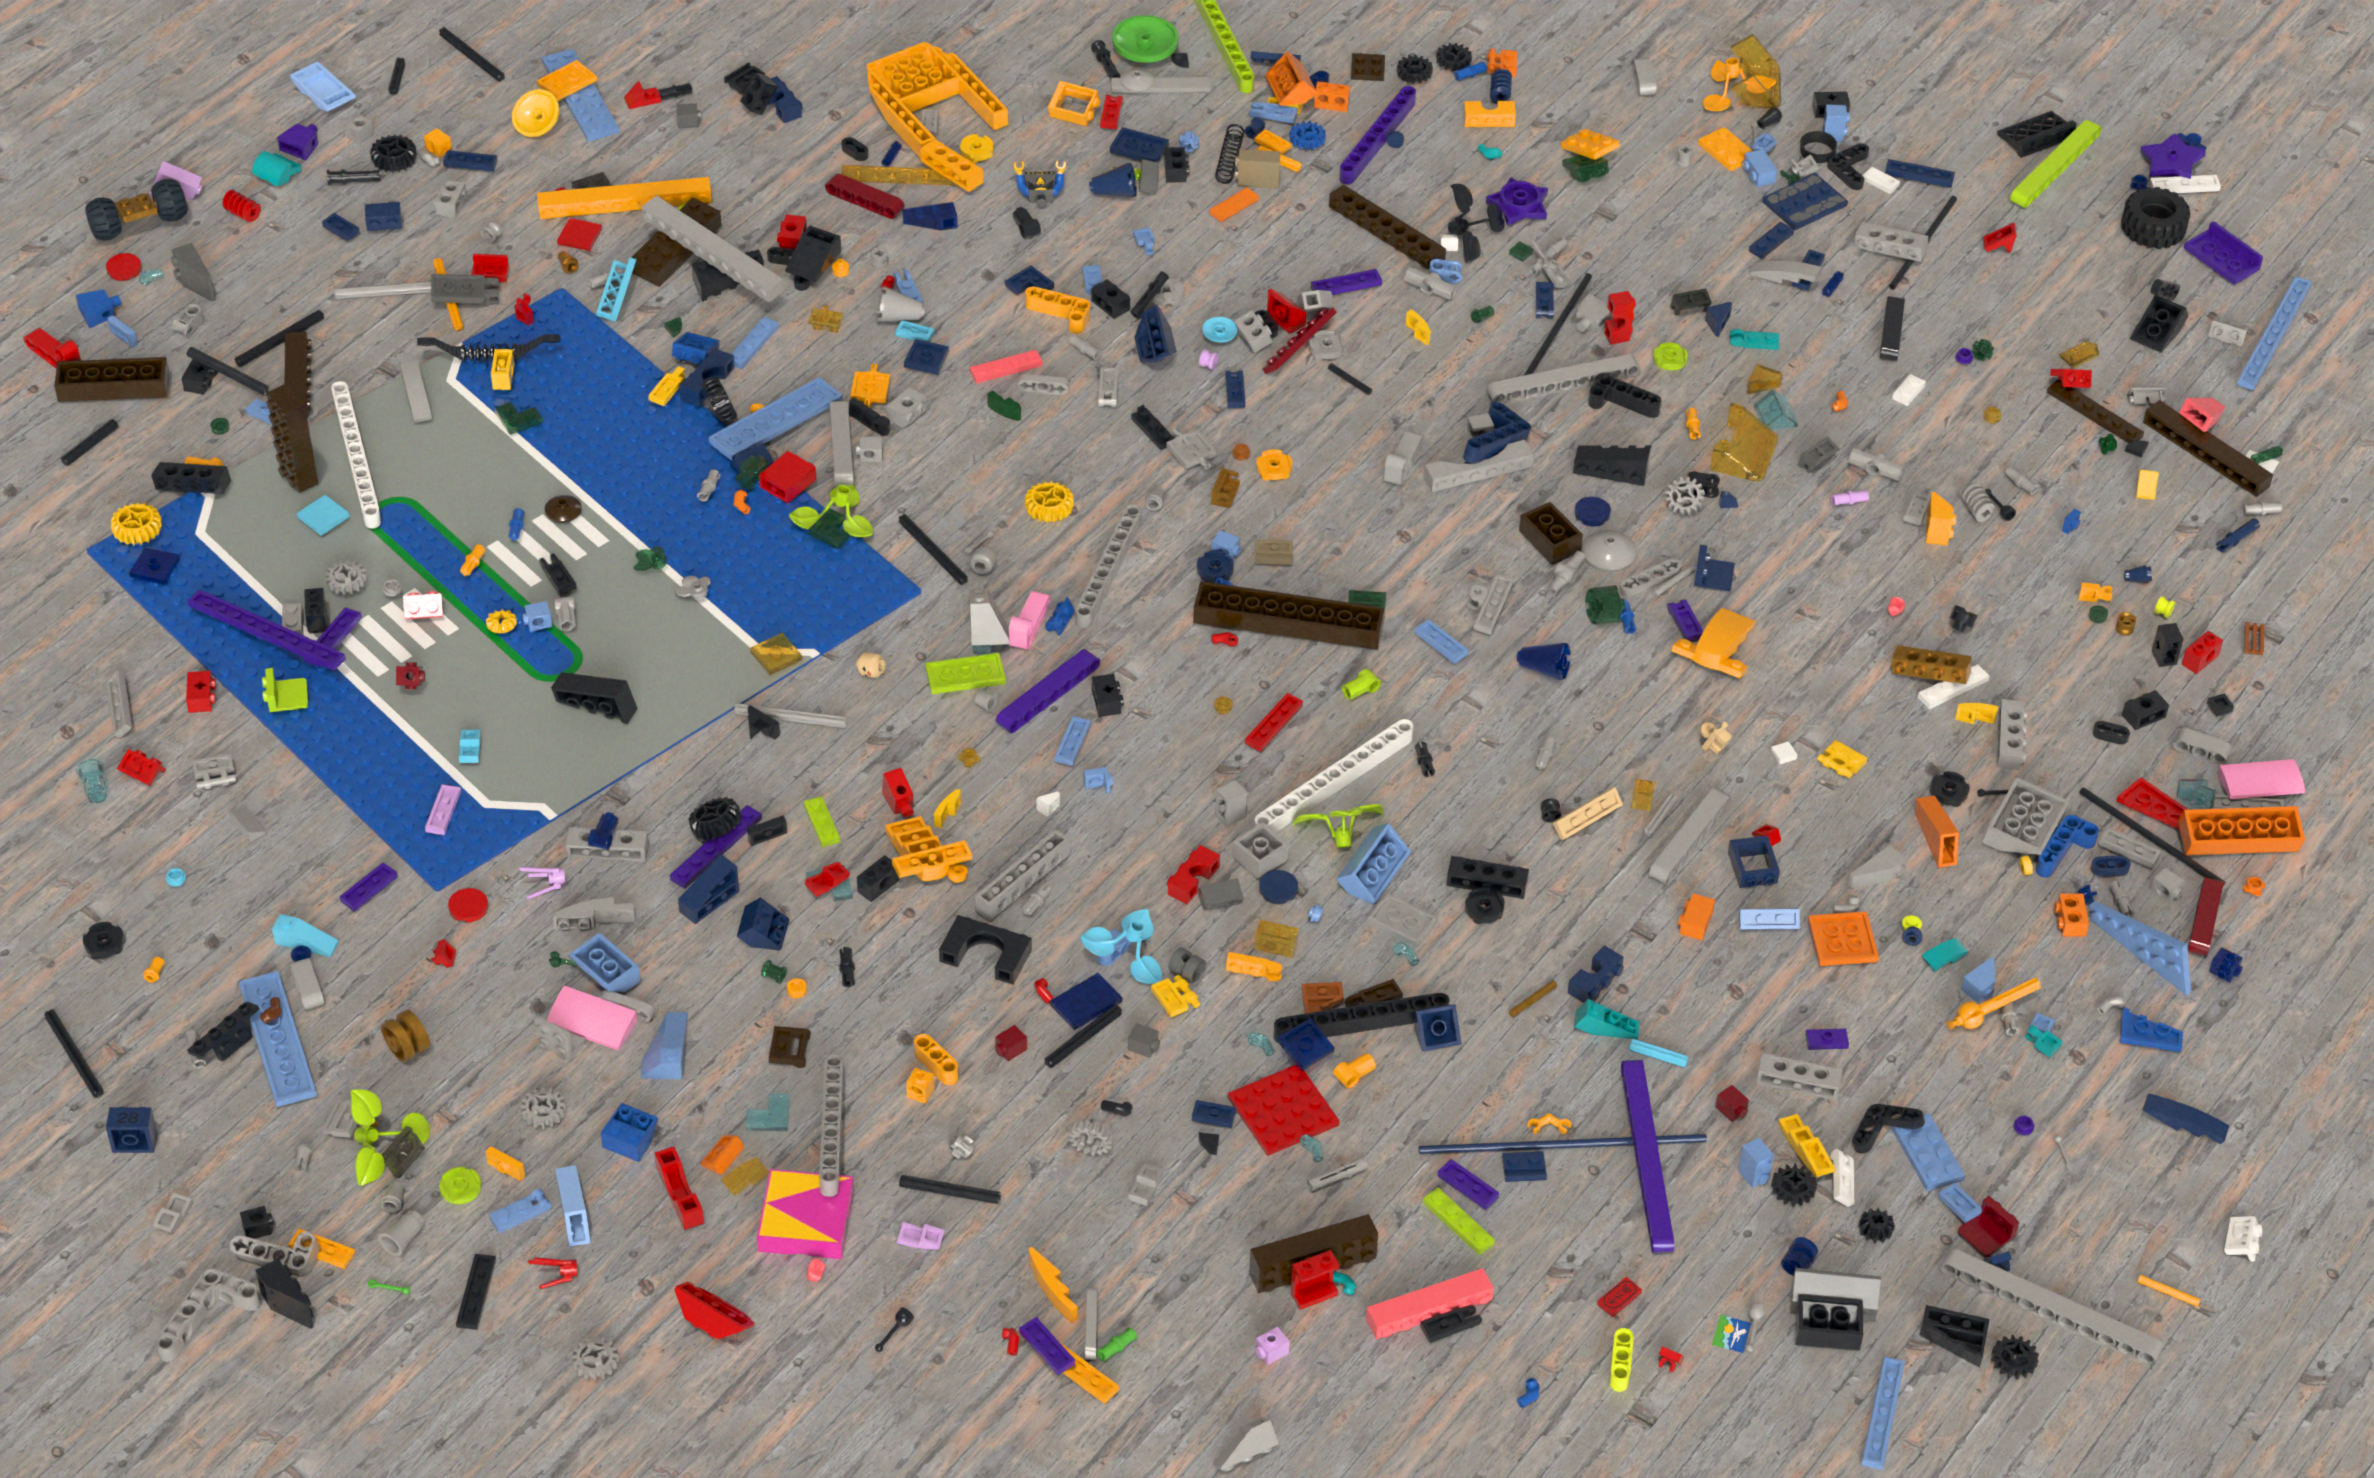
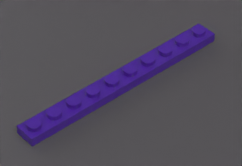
M202 590L197 591L187 600L188 605L196 610L333 671L346 660L345 654Z

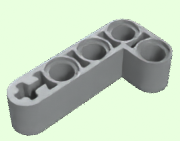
M1405 431L1395 453H1389L1387 456L1384 481L1400 486L1404 484L1421 450L1424 435Z
M310 1232L299 1234L293 1249L245 1236H236L230 1242V1250L238 1259L262 1266L278 1259L281 1255H285L281 1263L283 1265L287 1264L292 1274L305 1276L311 1272L320 1250V1243ZM307 1241H312L309 1247H304ZM261 1250H265V1253L262 1256L257 1257L258 1253ZM305 1260L301 1267H297L299 1261Z

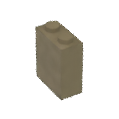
M1239 149V156L1235 158V166L1238 167V169H1235V179L1238 180V187L1278 189L1280 151Z

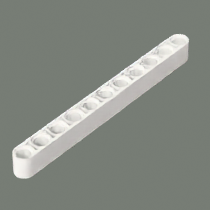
M337 381L331 386L333 402L365 526L376 528L381 524L379 506L349 389L345 382Z
M1407 719L1399 720L1259 813L1255 817L1254 827L1263 822L1273 832H1278L1293 822L1296 817L1305 814L1408 745L1413 737V723Z

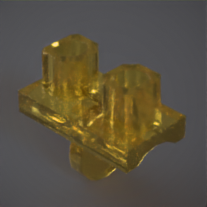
M824 305L823 309L812 308L808 324H812L815 330H821L823 326L829 327L831 332L837 333L844 314L830 311L829 305Z

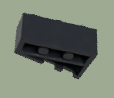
M1926 1305L1920 1335L1980 1368L1990 1319Z

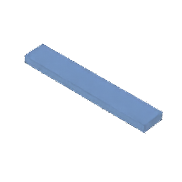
M1885 1356L1883 1358L1861 1462L1862 1466L1883 1470L1905 1361Z

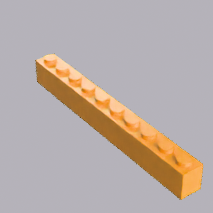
M709 177L537 193L540 219L642 210V206L656 195L673 207L687 203L692 197L705 204L712 203Z

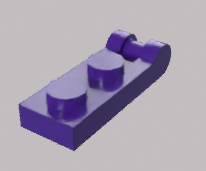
M1680 600L1679 603H1667L1668 612L1673 616L1684 639L1689 641L1700 639L1703 629L1687 600Z

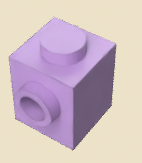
M1277 1326L1256 1338V1355L1269 1365L1289 1354L1290 1341Z

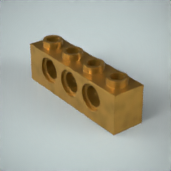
M1897 645L1892 657V674L1967 684L1971 673L1972 656Z

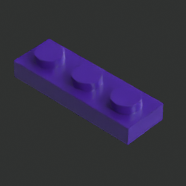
M384 862L343 893L340 896V902L351 910L356 911L398 877L397 872Z
M1452 1159L1438 1170L1437 1176L1485 1210L1499 1198L1498 1191Z
M1037 1317L1019 1327V1333L1057 1375L1075 1365V1359Z

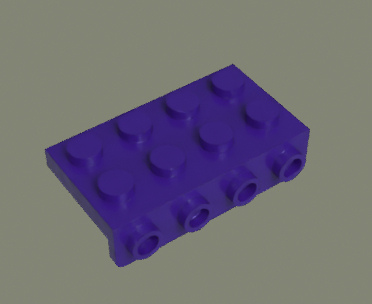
M2215 221L2209 224L2208 230L2184 244L2185 250L2234 285L2260 270L2263 261L2261 254Z

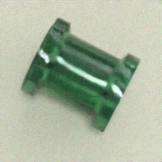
M770 960L764 963L761 970L762 977L772 978L778 984L783 982L787 974V967L774 965Z

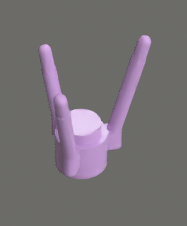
M519 868L520 871L544 872L529 873L527 876L548 877L549 884L553 883L550 887L528 895L527 899L537 897L554 889H561V884H565L563 868Z

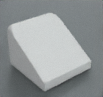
M1440 235V245L1445 247L1446 251H1457V235Z
M1054 792L1038 797L1036 799L1037 811L1046 817L1050 816L1060 807V793Z

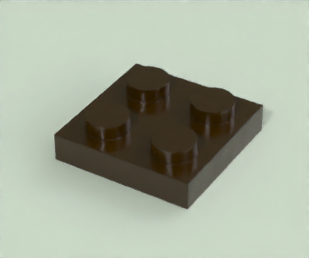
M1352 53L1351 80L1384 81L1385 55Z

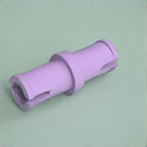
M1867 490L1857 492L1846 491V493L1832 494L1830 500L1833 506L1841 504L1853 505L1856 502H1867L1869 494Z

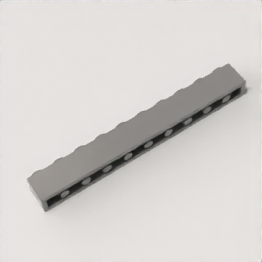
M657 195L642 206V217L645 222L655 226L659 231L664 232L671 239L676 240L683 247L688 248L695 255L700 256L710 265L715 266L722 273L727 274L734 281L739 282L760 298L770 303L784 292V283L781 277Z

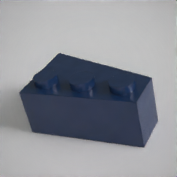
M720 854L679 897V912L696 925L739 893L737 866Z

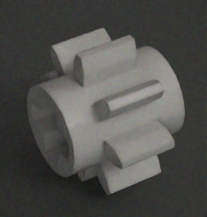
M965 1132L962 1135L956 1133L948 1143L951 1147L949 1151L957 1159L961 1156L966 1158L974 1149L972 1144L974 1140Z

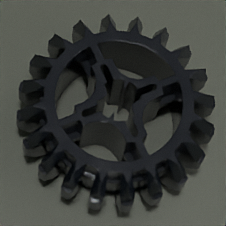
M394 134L393 136L381 137V140L377 139L376 143L372 144L370 151L372 163L379 170H384L385 173L388 171L393 173L394 171L406 170V167L410 168L411 164H414L415 159H417L415 144L408 137H403L402 135L396 136Z
M716 376L706 379L702 383V387L717 417L723 424L730 423L737 418V413L722 383Z
M719 797L718 799L713 798L711 801L700 804L690 814L688 820L690 829L697 838L702 840L708 838L711 840L712 838L718 839L719 836L730 833L740 823L742 817L738 804L732 798L724 797L722 799Z

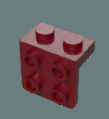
M1990 1196L1983 1199L1982 1213L1964 1223L1958 1229V1234L1985 1257H1989L2014 1239L2019 1226V1221L2016 1217L2008 1213L1999 1202Z

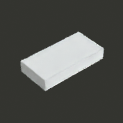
M1871 167L1862 175L1865 179L1864 181L1889 194L1900 185L1899 180L1874 167Z

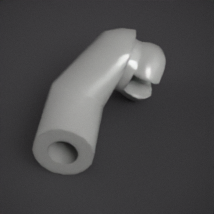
M424 149L418 151V156L430 167H436V165L440 164L437 156L432 157Z
M1852 895L1846 904H1834L1833 914L1854 912L1859 908V897Z
M2121 995L2105 998L2097 1007V1012L2105 1015L2114 1005L2121 1009L2126 1006V1001Z

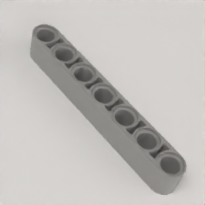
M848 401L830 402L835 486L854 485Z
M1712 788L1652 864L1649 876L1667 885L1728 808L1732 796Z

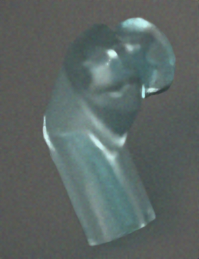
M162 269L144 271L140 275L139 281L141 284L147 285L155 278H163Z
M1255 1032L1248 1035L1249 1043L1252 1046L1262 1048L1266 1056H1271L1275 1053L1266 1035Z
M1303 1135L1300 1138L1302 1147L1312 1152L1314 1162H1321L1323 1160L1321 1143L1309 1135Z

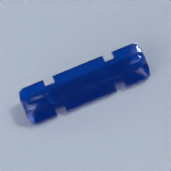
M895 141L884 156L881 164L886 168L889 167L902 148V144Z
M1836 271L1822 289V295L1830 297L1843 280L1844 274Z

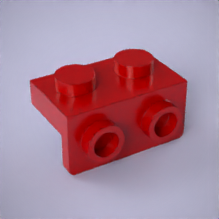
M473 254L471 275H485V278H498L499 282H507L509 273L507 255Z

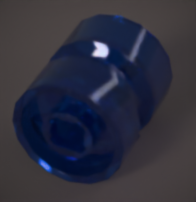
M1796 1237L1781 1260L1782 1268L1792 1276H1794L1795 1268L1809 1269L1818 1254L1817 1246L1807 1238Z

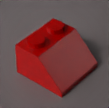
M1273 289L1268 290L1267 311L1271 314L1277 325L1289 334L1306 326V312L1284 294Z

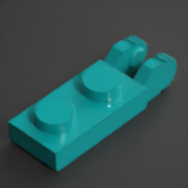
M1741 329L1730 331V344L1734 347L1779 350V333L1742 331Z

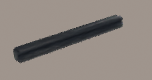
M190 347L187 350L186 355L203 365L262 395H266L268 392V385L194 347Z
M1113 1005L1045 1057L1044 1063L1049 1068L1054 1067L1122 1014V1009L1118 1005Z
M901 1175L899 1180V1186L995 1204H999L1001 1201V1192L908 1175Z

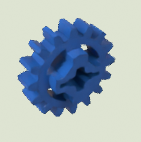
M1302 121V124L1296 123V126L1291 127L1289 133L1290 142H1293V146L1298 145V149L1304 148V150H1307V148L1313 150V147L1320 148V145H1324V141H1326V130L1322 129V125L1317 126V122L1313 124L1311 121H1308V123Z

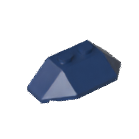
M1157 304L1143 312L1141 315L1142 320L1134 337L1139 360L1141 363H1156L1177 352L1172 330Z

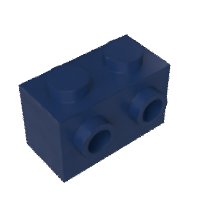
M400 202L365 204L367 231L402 229Z

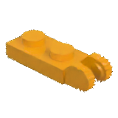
M1228 952L1227 971L1250 974L1255 977H1266L1268 981L1274 982L1281 979L1282 966L1280 963L1264 958Z

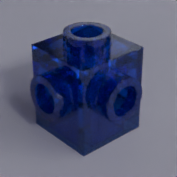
M2221 947L2212 959L2209 972L2231 983L2235 976L2239 977L2243 970L2241 966L2243 957Z

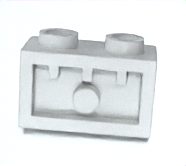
M2255 1216L2230 1218L2224 1248L2226 1255L2247 1254L2250 1261H2255L2256 1254L2259 1253V1237H2262V1226L2258 1224Z

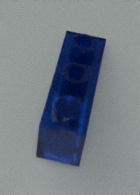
M953 202L902 209L903 224L940 231L958 228L957 212Z

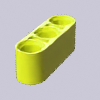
M1620 1328L1615 1332L1612 1347L1609 1385L1614 1391L1618 1392L1628 1388L1631 1372L1634 1336L1632 1331L1626 1328Z

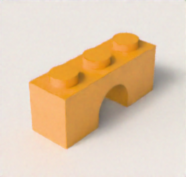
M1464 101V126L1515 127V102L1498 101L1497 108L1488 110L1482 107L1481 101Z

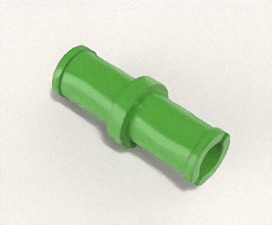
M1128 1327L1120 1335L1110 1338L1106 1345L1096 1351L1099 1359L1105 1362L1116 1352L1120 1353L1123 1351L1127 1344L1137 1339L1134 1329Z

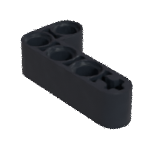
M1601 375L1589 390L1588 405L1593 409H1600L1609 401L1646 417L1656 418L1660 414L1662 400L1660 396L1609 375Z

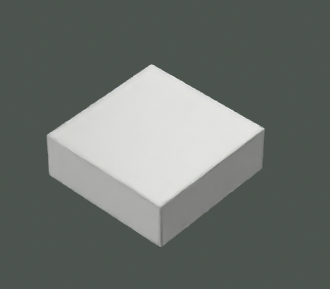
M1789 742L1771 747V752L1779 764L1797 759V753Z

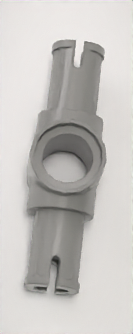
M1576 551L1569 561L1558 564L1554 572V580L1547 589L1549 594L1556 596L1567 583H1574L1578 575V567L1585 559V555L1581 551Z

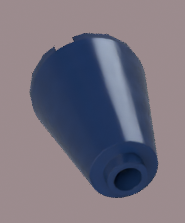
M1126 163L1097 175L1089 182L1090 191H1094L1095 195L1137 196L1136 178L1131 163Z

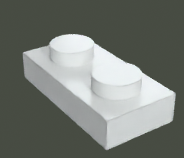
M1910 374L1893 393L1892 399L1908 406L1925 387L1926 381Z

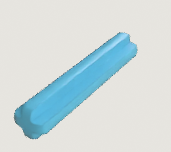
M1632 1039L1629 1049L1631 1051L1681 1067H1686L1689 1057L1687 1055L1636 1039Z

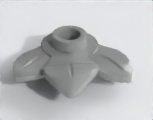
M686 576L682 579L683 586L675 589L674 592L682 597L691 595L694 599H703L707 596V587L711 581L706 576L700 579L696 576Z

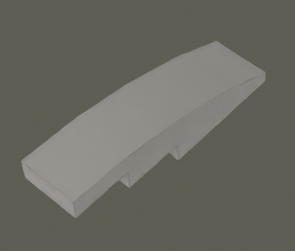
M1761 261L1755 263L1749 275L1780 284L1784 280L1799 283L1801 279L1815 282L1821 274L1822 267L1793 261Z
M418 361L400 363L414 423L432 420Z

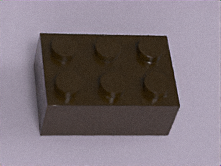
M1551 502L1520 516L1519 531L1551 564L1581 550L1583 534Z

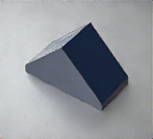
M1732 302L1707 307L1705 321L1717 337L1720 336L1731 316Z

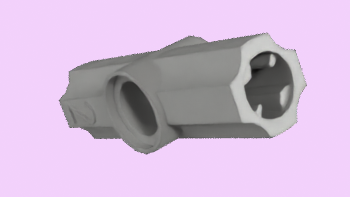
M1409 267L1404 277V281L1420 287L1421 291L1426 295L1435 293L1452 300L1457 292L1456 286L1442 281L1441 277L1434 272L1426 274Z
M1855 448L1851 451L1848 460L1851 464L1865 468L1867 473L1874 477L1881 474L1900 481L1905 470L1904 466L1887 461L1886 456L1881 453L1871 455Z

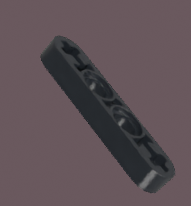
M2156 279L2150 293L2158 297L2175 299L2179 293L2180 285L2171 281Z

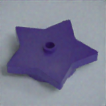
M2173 134L2161 144L2141 146L2140 152L2151 162V177L2160 175L2162 177H2184L2191 179L2192 165L2205 157L2206 150L2186 145L2176 134Z
M1510 177L1501 191L1486 196V203L1489 205L1496 204L1500 208L1507 225L1524 218L1546 220L1547 212L1542 202L1548 194V188L1536 187L1532 183L1517 181Z

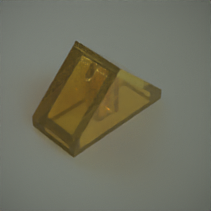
M1757 364L1748 379L1746 393L1753 394L1779 388L1781 386L1782 373Z

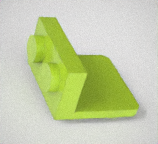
M273 668L265 669L266 677H262L263 688H266V691H263L264 702H268L269 712L308 707L307 681L305 678L275 681Z

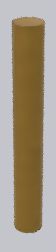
M1552 980L1509 1010V1015L1514 1018L1555 989L1557 983Z

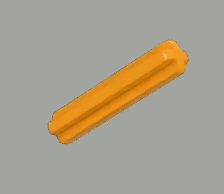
M1259 146L1257 148V150L1261 151H1273L1264 146ZM1280 154V165L1295 172L1301 170L1302 164Z

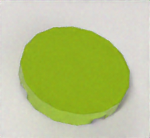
M1662 343L1654 349L1653 361L1664 370H1679L1687 364L1688 352L1677 343Z
M465 1167L451 1168L443 1174L439 1182L441 1196L452 1204L471 1202L479 1195L482 1187L479 1174L471 1168L470 1170L465 1169Z

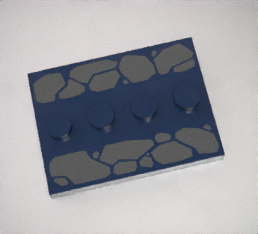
M1814 173L1764 196L1762 203L1795 231L1846 207L1848 200L1818 174Z

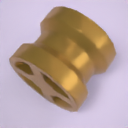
M2129 612L2120 613L2115 627L2116 631L2120 635H2131L2134 632L2136 617Z

